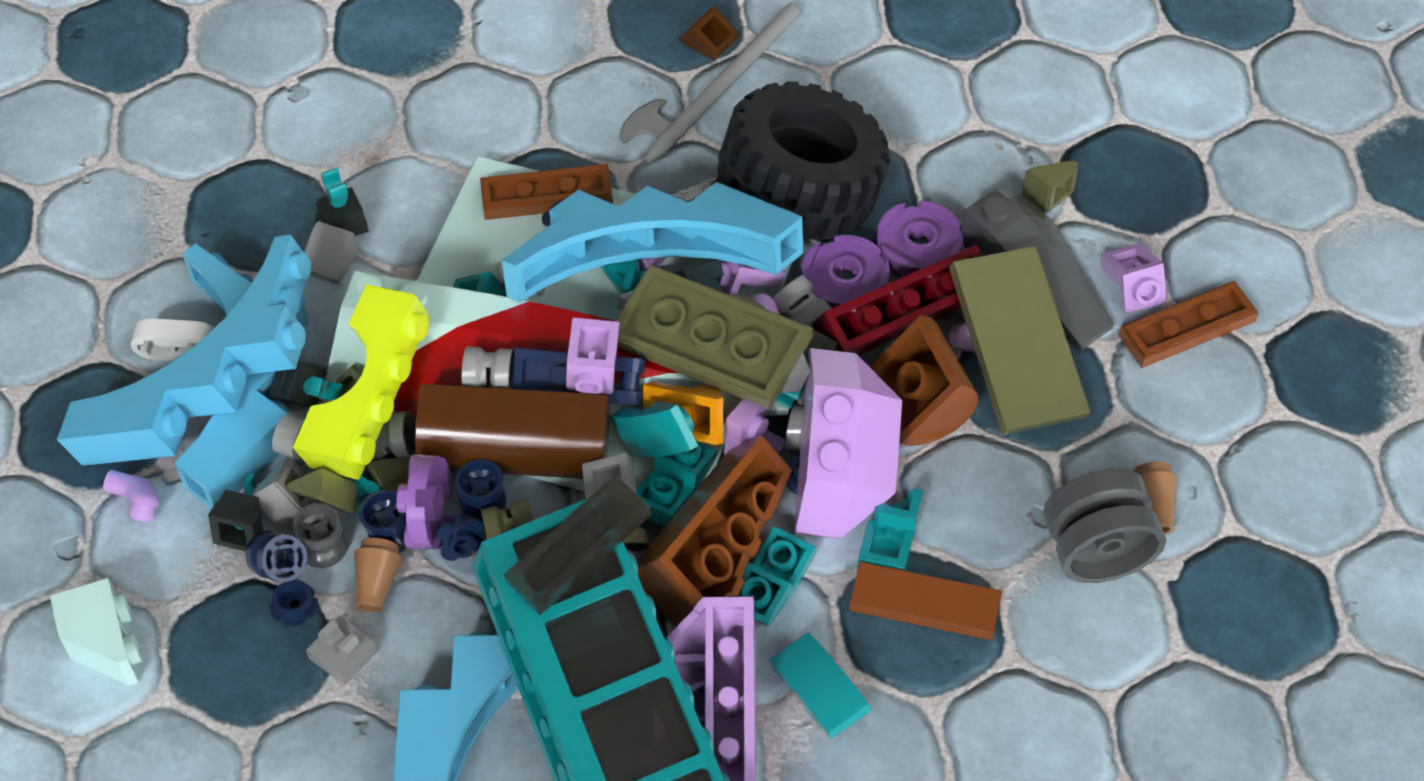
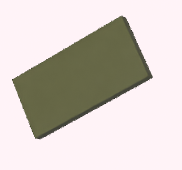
M1036 246L954 261L950 265L949 270L1001 435L1086 418L1091 412Z
M651 264L615 320L619 322L617 348L646 358V360L771 410L802 352L804 353L813 337L812 327Z

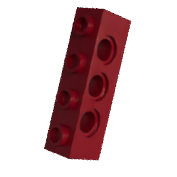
M977 245L823 312L812 326V329L838 342L834 351L856 353L860 356L897 339L920 315L937 321L962 310L949 267L954 261L983 255Z

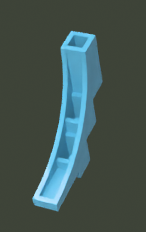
M718 182L689 203L649 186L645 187L621 206H616L586 192L577 190L549 210L551 225L503 258L502 266L506 296L519 303L543 288L574 274L607 264L642 258L693 257L717 259L747 265L777 275L803 254L802 216Z
M291 235L275 237L265 262L250 287L214 329L191 349L147 377L101 396L70 402L57 441L82 466L176 456L182 436L186 431L189 417L236 412L249 374L296 369L301 350L305 345L307 333L302 324L296 319V315L300 310V301L307 278L311 273L312 262L308 255L303 252Z
M196 243L183 253L191 281L214 301L223 316L226 317L246 293L254 279L245 273L242 275L238 274L230 268L229 264L220 254L216 252L210 254ZM302 296L300 310L296 315V319L305 328L309 323L304 308L305 299ZM275 371L249 374L237 411L212 415L200 436L175 462L184 488L211 509L216 501H219L226 489L239 492L244 488L243 481L248 474L254 473L256 477L280 455L272 449L273 434L279 420L290 411L281 400L268 397Z
M537 579L527 580L538 608L544 609L563 601L557 598L555 582L545 583ZM601 599L545 624L560 663L583 652L616 643L632 642L614 599ZM478 631L468 636H454L451 689L424 685L414 690H400L393 781L458 780L467 754L488 720L519 690L498 635Z

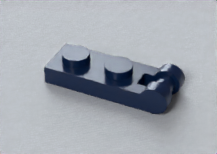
M515 348L512 389L580 393L566 388L567 351ZM616 356L615 371H622L620 388H614L612 394H603L608 395L610 403L642 405L643 390H639L640 373L645 372L646 358Z

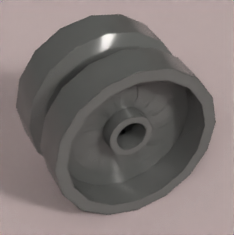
M1114 468L1090 472L1070 480L1055 490L1045 502L1043 514L1049 532L1057 542L1056 552L1062 569L1069 579L1080 583H1101L1116 580L1139 571L1152 563L1163 552L1167 540L1155 511L1151 510L1153 503L1140 474L1129 469Z

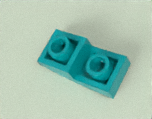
M657 401L644 410L623 407L609 416L629 456L641 458L669 456L691 451L698 446L692 434L694 430L693 421L683 407L678 406V404Z
M696 441L698 446L691 451L655 457L652 472L636 490L637 497L642 501L644 513L642 517L665 527L703 482L716 458L717 450Z
M773 526L753 564L747 563L741 577L745 581L738 597H754V620L767 627L771 625L783 609L818 552L816 546Z
M809 632L769 659L775 673L795 693L805 711L830 739L872 711L870 705L856 686Z

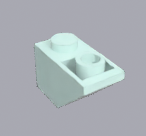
M106 578L50 595L58 636L70 659L128 686L138 683L134 664L142 662V656L135 634L127 635L124 623L131 622L132 615L125 594L116 595L109 579Z

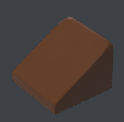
M712 6L679 40L684 45L715 61L741 34Z

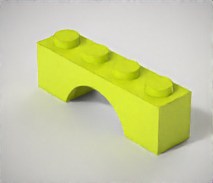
M366 284L348 323L366 347L367 357L363 373L357 383L343 396L331 402L310 407L292 447L310 468L317 470L322 467L340 476L359 480L365 466L372 461L380 431L393 413L394 399L401 383L410 374L411 360L419 342L423 341L428 333L430 316L415 294Z

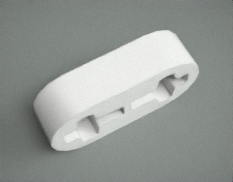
M143 319L135 325L131 348L136 354L146 359L174 361L201 341L214 327L200 321Z

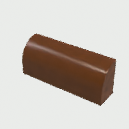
M420 384L416 417V454L444 457L450 471H459L467 462L482 459L495 463L500 468L502 474L583 479V463L607 458L610 428L609 416L611 415L608 395Z

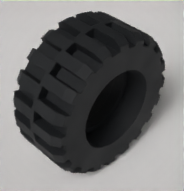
M787 81L782 86H779L776 82L765 85L761 90L757 88L747 94L733 109L718 156V177L725 186L802 216L804 240H809L812 236H818L820 240L831 239L837 233L843 235L854 230L869 217L890 163L889 144L883 129H879L877 120L871 114L866 115L863 106L856 101L849 102L844 99L842 93L835 90L828 92L822 90L820 85L809 83L808 86L799 85V82Z

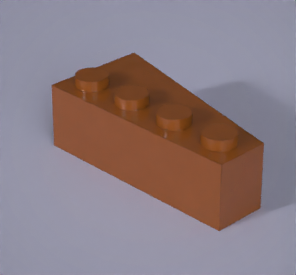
M762 435L730 449L636 561L638 565V578L644 592L653 598L654 603L675 627L693 611V608L703 597H738L745 581L741 578L749 558L754 557L762 542L759 539V535L765 522L771 520L792 471Z

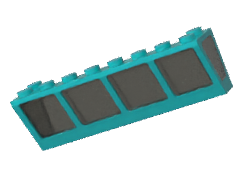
M603 494L593 495L481 543L472 569L554 781H730L725 773H721L713 754L714 746L711 734L706 727L701 726L694 709L692 690L688 683L683 682L675 665V652L672 643L668 638L663 637L656 620L657 613L654 601L643 590L638 578L636 559L632 553L627 552L620 536L619 519L615 512L609 510Z

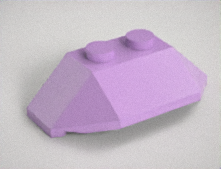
M810 348L808 351L810 373L806 379L794 534L841 539L874 512L876 506L883 504L896 493L902 400L856 353Z
M703 597L693 608V611L667 638L674 648L675 665L683 682L688 683L692 690L694 709L701 726L706 727L711 734L714 746L713 754L721 773H725L730 781H756L754 597ZM653 693V755L666 767H669L682 760ZM688 775L679 778L681 781H690Z

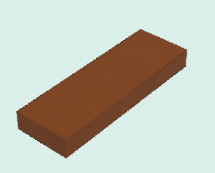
M608 164L480 178L485 220L544 214L546 211H549L553 204L566 199L577 190L613 204Z
M1232 281L1120 326L1118 336L1140 367L1144 368L1254 323L1259 312L1237 283Z
M859 562L849 611L993 641L1002 591Z

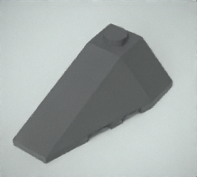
M995 189L964 210L961 233L963 235V246L966 249L977 245L982 255L985 256L1036 246L1066 339L1079 351H1082L1113 329V321L1054 221L1028 198L1021 194Z

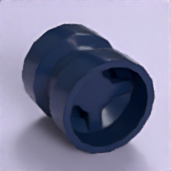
M477 459L467 462L459 469L456 474L455 483L462 514H468L482 520L481 508L496 506L499 509H506L507 500L503 488V476L500 468L495 463Z
M380 490L367 496L361 504L359 516L364 528L368 532L369 538H381L392 541L399 546V553L407 549L404 542L406 513H400L397 509V492L393 490Z
M270 530L259 532L251 538L246 547L245 554L247 565L253 573L263 578L284 583L299 577L303 573L308 559L306 547L300 539L293 535Z

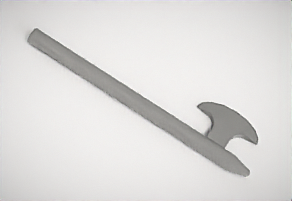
M788 3L673 122L659 116V112L668 100L659 99L651 101L639 107L624 122L620 131L621 140L626 144L637 135L650 134L657 137V139L652 143L645 156V160L652 162L666 154L800 15L799 8L793 3Z

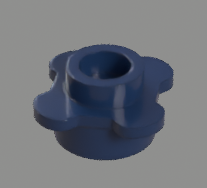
M457 514L448 518L437 529V536L443 540L444 545L441 548V556L448 561L472 556V551L479 550L481 543L485 541L482 539L481 534L484 530L483 521L468 514Z

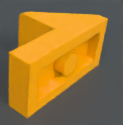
M657 381L643 384V410L657 401L678 404V406L683 407L693 421L694 430L692 434L696 441L713 445L723 443V396L719 389L708 384L694 388Z

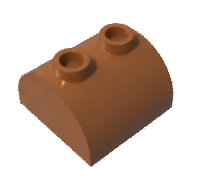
M920 315L870 366L902 400L899 443L902 445H923L949 435L962 426L977 407V392L937 322L930 317Z

